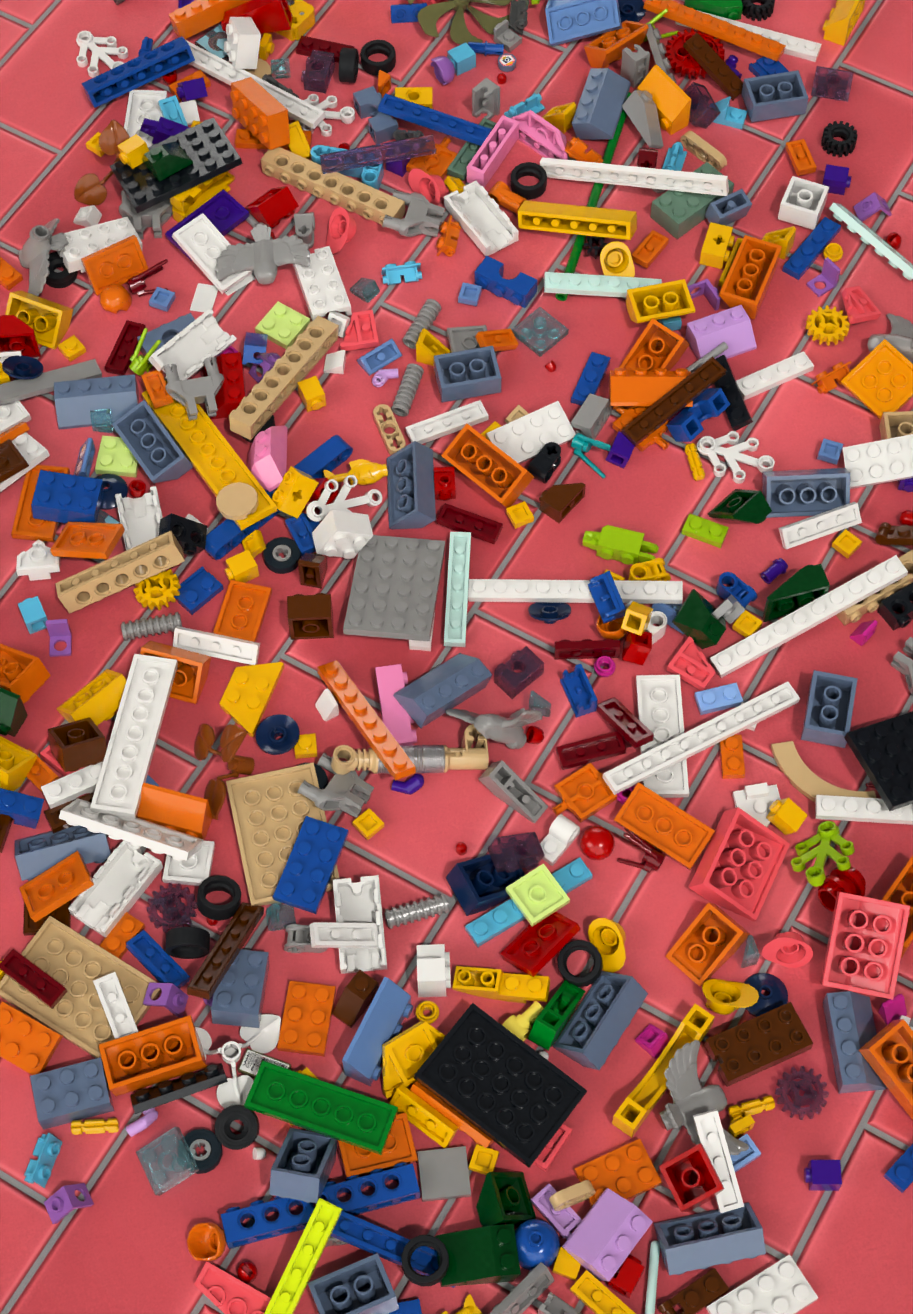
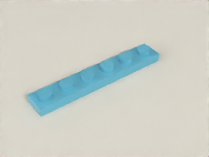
M580 857L552 874L566 894L593 878V874ZM509 899L467 924L465 930L478 948L526 918L513 900Z

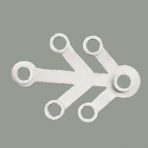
M81 31L77 35L76 42L80 46L79 56L76 58L77 65L79 67H86L88 65L86 54L89 48L92 51V56L87 71L88 75L92 78L99 75V58L110 69H113L124 63L121 61L114 62L108 55H118L120 59H126L129 56L126 47L116 48L117 39L114 36L94 37L89 31ZM96 44H106L107 47H98Z
M311 94L307 99L303 100L323 111L326 108H335L338 105L337 97L333 95L328 96L321 103H319V97L316 94ZM346 106L340 112L325 111V118L340 119L345 124H351L355 119V110L352 107ZM288 116V119H289V120H295V121H297L296 119H294V118ZM322 120L318 127L321 129L322 136L329 137L332 135V126ZM299 122L302 130L312 131L313 134V128Z
M730 431L727 435L716 439L711 436H704L697 442L698 452L708 456L714 467L713 474L716 477H723L726 472V466L720 462L716 454L725 458L733 472V481L738 484L745 481L746 473L741 470L737 461L757 467L761 473L773 471L775 461L769 455H763L757 459L740 453L746 450L754 452L758 449L759 441L754 437L737 444L739 442V434L736 431ZM727 443L730 445H734L729 448L721 447L722 445Z
M349 475L344 478V484L334 502L325 505L330 494L338 489L337 481L331 479L325 482L324 490L318 501L308 504L306 514L310 520L319 522L331 510L352 512L347 508L364 504L375 507L382 502V494L379 490L372 489L366 492L365 496L345 500L351 488L355 487L358 482L354 475ZM348 478L353 480V485L348 483ZM329 483H333V485H334V489H333V490H331V489L329 488V486H328ZM373 494L377 495V501L372 499ZM315 507L320 509L319 515L315 513Z

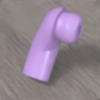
M398 368L380 369L373 376L372 384L376 387H381L388 379L399 378Z
M155 1107L143 1111V1117L126 1126L127 1133L131 1137L142 1132L157 1120L158 1111L155 1110Z

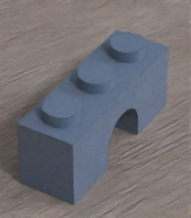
M374 86L353 93V102L361 119L372 117L368 119L369 133L375 144L378 145L395 139L393 132L399 126L395 118L378 111L382 95L380 92L377 93Z
M192 314L180 316L174 321L147 332L140 349L143 356L148 353L157 340H161V343L154 352L195 320Z

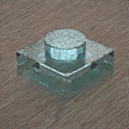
M289 58L271 60V71L274 79L291 77Z

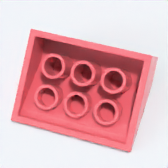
M739 807L725 811L689 888L714 904L752 921H756L790 843Z
M837 891L820 984L893 1000L910 906Z

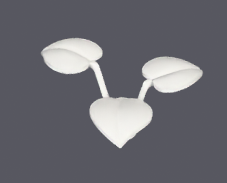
M273 1014L261 1015L259 1028L241 1026L240 1036L246 1043L238 1044L234 1041H229L222 1048L219 1047L211 1051L209 1049L212 1045V1039L209 1033L202 1028L195 1027L203 1048L205 1060L206 1054L214 1055L221 1053L224 1062L231 1064L233 1079L227 1078L228 1082L220 1084L216 1093L218 1102L224 1109L232 1105H244L254 1082L248 1075H242L237 1078L236 1062L241 1057V1049L247 1048L250 1045L253 1051L261 1054L271 1052L279 1041L280 1016Z

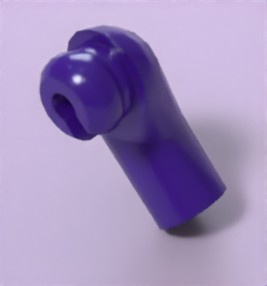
M730 55L725 63L741 79L742 74L736 70L738 58Z
M415 774L406 782L394 780L391 790L411 795L422 788L424 777L421 774Z

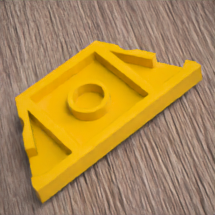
M282 662L236 667L219 703L220 708L231 715L233 720L238 725L240 724L250 737H254L284 669V663Z
M421 1020L382 1044L383 1095L385 1098L388 1099L394 1095L400 1085L403 1084L407 1087L417 1081L414 1078L415 1073L445 1038L443 1033L424 1020Z

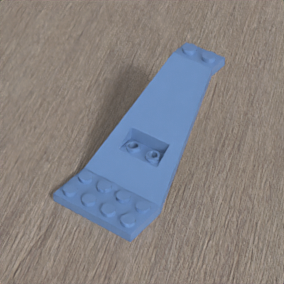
M548 0L545 8L551 46L622 28L618 0Z

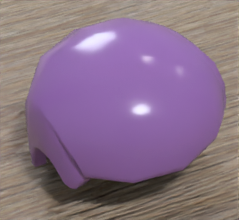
M438 56L431 59L433 62L430 65L434 67L437 80L443 85L450 83L455 75L452 61L446 56Z

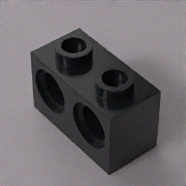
M172 513L160 519L158 536L172 531L181 545L184 554L196 555V553L205 549L207 525Z
M913 583L882 600L878 613L893 631L899 627H906L913 619V603L911 602L913 601Z

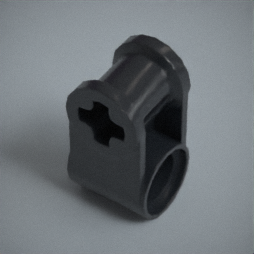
M555 442L545 444L538 455L530 462L527 471L543 483L548 482L553 472L561 463L560 445Z

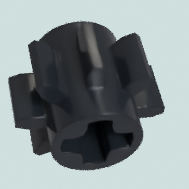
M587 236L588 243H584V249H588L587 256L591 255L595 259L600 256L602 249L608 244L604 243L605 237Z

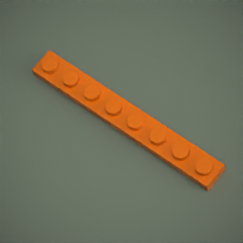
M646 0L644 2L643 9L656 14L668 9V12L663 17L774 61H778L784 53L786 45L745 30L742 27L732 25L727 21L712 17L709 14L699 12L676 1Z
M335 660L318 666L317 670L321 679L395 781L416 773V766L340 663Z

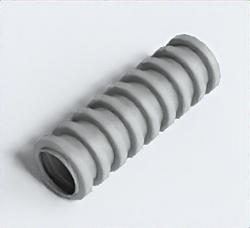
M427 299L414 322L403 337V342L407 347L416 349V343L422 329L429 330L433 321H435L442 309L436 300Z
M412 363L406 367L401 385L391 407L392 412L398 416H407L409 414L418 385L424 373L421 366Z
M175 612V615L169 613V616L163 614L162 617L155 616L153 619L149 617L148 620L142 618V621L136 619L135 622L130 620L126 624L122 622L123 638L125 641H128V638L134 640L135 637L142 638L144 635L148 637L149 634L155 636V633L161 635L162 632H165V634L168 631L174 632L177 626L182 627L180 614Z
M442 893L440 897L435 895L432 899L430 897L426 898L425 901L420 899L418 903L413 901L411 905L406 903L404 907L399 905V908L385 909L384 915L388 927L393 929L395 925L400 927L402 923L407 925L409 921L414 923L416 919L421 921V918L428 919V916L435 917V914L449 913L446 895Z

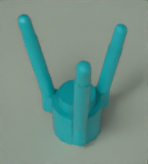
M577 433L571 443V447L575 449L574 454L584 460L602 478H605L606 475L583 452H589L592 446L609 451L611 445Z

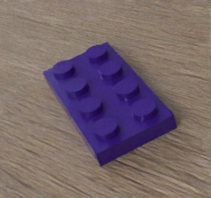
M224 189L165 233L166 238L191 261L192 259L172 238V234L203 213L218 231L225 236L250 216L249 211Z

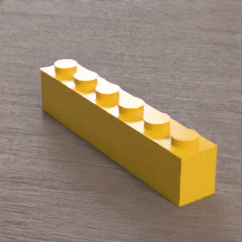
M525 200L518 209V228L631 240L637 230V211Z

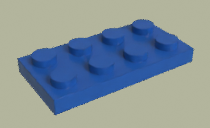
M306 816L274 892L273 900L317 914L348 837L349 830Z

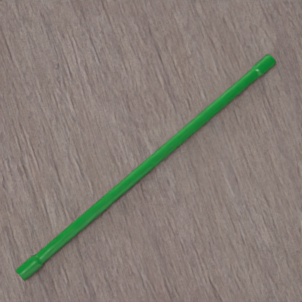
M628 92L626 100L632 93ZM624 109L622 110L614 137L608 141L602 163L611 164L627 117ZM594 183L587 207H597L604 183ZM587 235L576 236L564 273H575ZM556 293L555 297L560 301H565L568 294Z

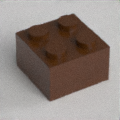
M317 593L315 595L296 594L294 596H287L288 624L291 640L334 638L331 594Z
M90 717L48 729L51 753L65 772L76 771L79 768L96 765L104 761L107 750L105 736Z

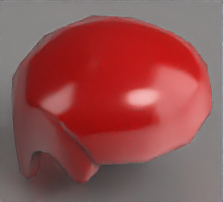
M593 826L583 833L580 846L585 856L591 860L600 861L611 855L615 841L609 830L604 827Z

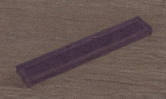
M432 134L320 155L322 172L327 174L436 154V148Z

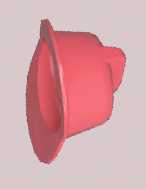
M414 168L410 171L408 181L412 191L422 194L430 203L438 206L440 199L449 193V189L445 186L443 179L439 175H428L419 168Z
M341 207L332 212L329 220L326 246H330L332 254L338 253L345 243L351 241L357 229L355 219L348 214L345 208Z
M784 932L778 933L774 940L765 944L761 954L768 961L788 968H797L810 962L813 957V950L811 946L805 943L800 934Z

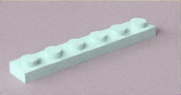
M833 202L829 208L834 213L833 217L840 222L844 221L848 224L846 226L847 229L861 235L860 239L865 244L874 246V251L878 255L887 257L889 259L888 263L892 267L900 268L903 271L902 275L912 281L913 264L842 204Z
M557 272L544 273V293L626 298L628 289L662 283V279Z
M450 532L444 646L465 647L471 532Z

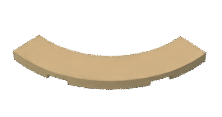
M793 741L771 744L774 759L781 772L785 774L791 781L790 783L800 793L815 802L816 795L876 798L875 791L847 790L834 786L818 777L802 761Z

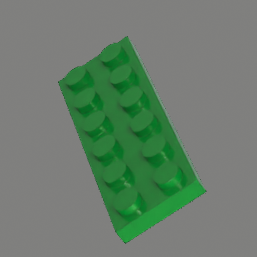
M263 1060L244 1104L245 1108L379 1155L383 1153L398 1113L397 1106Z

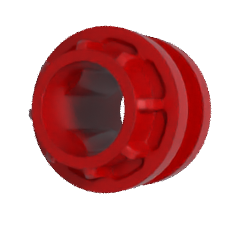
M836 867L831 871L830 875L826 876L824 883L819 886L818 898L826 909L834 912L837 891L864 897L866 890L865 879L854 867H850L845 871H840Z

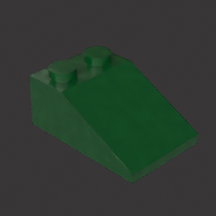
M807 565L769 595L762 617L763 622L785 617L828 593L830 584L822 565Z
M514 1224L491 1225L435 1236L445 1244L449 1254V1268L446 1276L440 1281L441 1287L513 1282L521 1274ZM436 1251V1253H437L438 1267H439V1265H440V1256H439L438 1252Z

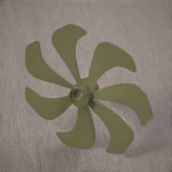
M407 0V1H408L409 4H413V2H414L415 0ZM448 0V2L436 3L422 8L418 12L417 19L425 34L438 38L436 22L442 15L454 9L457 12L450 28L451 39L459 45L465 42L483 43V40L476 38L468 31L464 20V11L468 9L482 28L494 35L495 26L505 19L509 21L510 15L501 18L492 17L470 6L469 3L477 2L506 6L511 0Z

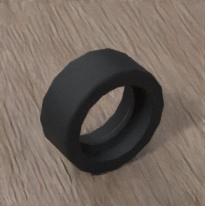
M373 40L366 43L361 49V64L367 73L379 75V70L389 73L395 67L396 52L391 43L385 40ZM381 53L387 55L388 59L374 62L369 60L368 57Z
M531 162L521 163L516 166L511 173L510 186L512 192L528 200L540 197L546 191L547 174L544 168ZM523 176H534L540 182L533 186H524L518 182V179Z
M218 875L209 877L200 884L197 894V906L205 917L211 920H226L233 917L240 907L241 890L235 880L227 876ZM212 891H224L230 894L233 900L226 905H214L208 902L205 897Z
M177 927L166 932L165 952L168 955L181 959H195L209 954L210 933L197 927Z
M575 940L566 944L560 951L557 959L558 969L563 979L577 987H584L594 983L600 977L603 969L602 957L597 947L584 940ZM577 950L587 951L594 959L592 971L583 977L574 976L567 969L568 957Z
M419 1235L412 1238L403 1249L401 1255L402 1268L406 1277L412 1283L421 1287L432 1286L439 1283L446 1276L449 1268V1254L445 1244L438 1238L431 1235ZM421 1246L434 1248L440 1256V1265L431 1275L422 1276L417 1274L411 1266L412 1253Z

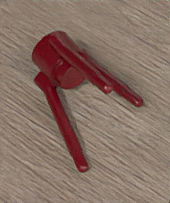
M165 259L139 275L128 279L127 282L132 294L137 293L139 297L153 294L156 289H143L147 287L144 279L163 270L162 265L166 264L168 260Z
M624 828L628 833H624L623 836L646 852L642 859L646 863L641 864L618 858L617 861L643 869L649 873L652 869L658 871L666 856Z

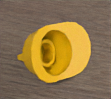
M619 241L606 244L600 254L603 274L605 276L634 277L635 268L628 246Z
M607 918L595 919L588 929L590 943L597 947L602 957V970L611 973L617 972L624 966L626 960L624 947L626 940L625 931L619 923Z
M710 979L704 982L702 986L703 994L707 998L706 1007L721 1015H728L739 1008L753 1006L759 999L758 991L745 983Z

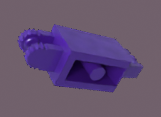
M160 116L159 121L144 118L140 131L153 137L152 143L157 144L190 127Z

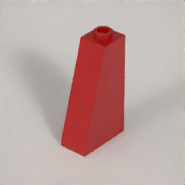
M251 0L226 11L221 21L222 30L226 32V25L229 24L230 17H251L260 34L291 30L293 15L287 0Z

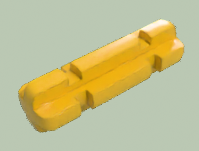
M694 443L686 444L685 453L688 456L687 459L693 472V478L696 481L703 480L705 472L702 468L699 453L696 452L697 447Z
M771 1095L762 1097V1100L758 1098L741 1103L740 1106H730L728 1114L731 1120L739 1115L745 1117L749 1114H758L764 1109L765 1111L774 1109L775 1101Z
M108 1118L107 1121L104 1119L85 1120V1122H82V1120H73L71 1122V1132L74 1135H80L83 1132H86V1134L105 1133V1131H109V1133L119 1131V1121L117 1118Z

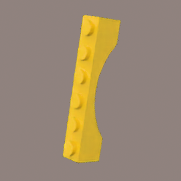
M696 1003L693 1005L654 1065L614 1114L612 1124L631 1138L634 1136L667 1090V1079L664 1072L669 1067V1061L674 1058L676 1050L681 1049L683 1045L694 1040H699L701 1043L711 1029L715 1016Z

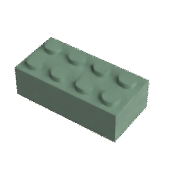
M708 162L694 171V173L723 175ZM728 179L729 195L733 193L734 183ZM668 190L652 201L650 217L673 237L679 239L706 219L704 215L710 203L725 196Z

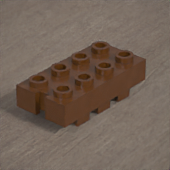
M791 1002L712 1036L705 1041V1047L713 1062L718 1060L720 1063L718 1072L726 1087L804 1053L813 1046V1042Z

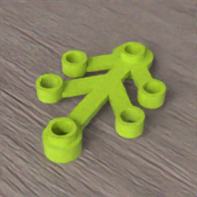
M822 822L818 826L815 836L795 846L799 857L791 860L792 869L795 872H801L806 868L805 863L816 857L814 866L809 867L805 874L809 884L814 887L821 886L826 879L824 866L827 856L836 862L837 869L840 871L848 870L851 867L850 859L847 856L855 852L853 842L847 841L839 835V827L834 822ZM831 841L840 846L841 854L830 846ZM821 842L819 846L813 848L812 850L809 849L810 847Z

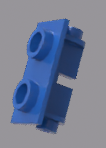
M427 3L391 5L392 23L418 22V12L426 7Z

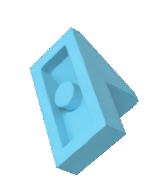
M730 96L711 104L706 121L742 130L748 111L730 107Z

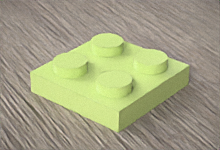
M278 301L255 327V333L267 334L268 340L287 349L294 344L298 335L306 330L311 321L310 318Z
M102 435L95 466L96 474L137 477L139 463L121 437Z
M544 863L506 887V892L532 927L570 903V898Z

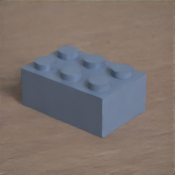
M799 70L746 78L743 81L742 98L751 122L806 114L809 98Z
M493 346L434 356V373L442 403L501 392L502 378Z
M813 671L801 740L845 748L847 741L844 737L850 732L858 678Z
M241 950L214 992L211 1007L212 1024L260 1027L269 971V952Z
M101 1057L30 1076L38 1122L43 1130L71 1123L73 1120H82L114 1111L111 1092Z
M290 1128L271 1168L269 1195L301 1200L306 1203H317L336 1161L337 1140L316 1132Z
M378 1253L308 1283L319 1314H389L399 1309L396 1295Z

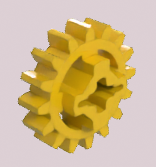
M826 305L825 309L819 306L817 311L812 310L811 315L807 317L805 327L808 330L807 335H813L812 340L818 339L820 345L823 342H826L827 346H830V342L837 345L838 340L844 341L845 336L848 335L850 323L847 321L848 316H842L843 310L837 312L835 306L833 309H829L828 305Z
M169 569L167 572L164 570L135 584L136 588L133 591L138 603H141L143 608L148 606L150 610H153L154 607L161 610L162 605L168 608V602H176L174 596L180 595L178 589L181 588L177 575L173 574L172 570Z

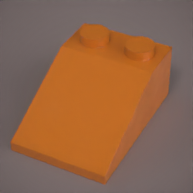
M652 318L619 368L633 371L636 368H645L647 371L665 368L667 371H670L690 344L684 338Z
M0 644V687L20 695L24 704L44 685L51 675L38 657Z
M708 902L665 957L701 987L739 949L750 933L716 904Z

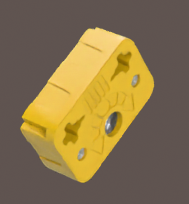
M287 0L293 15L291 30L277 31L276 33L290 41H298L301 35L303 36L315 24L314 7L303 0Z

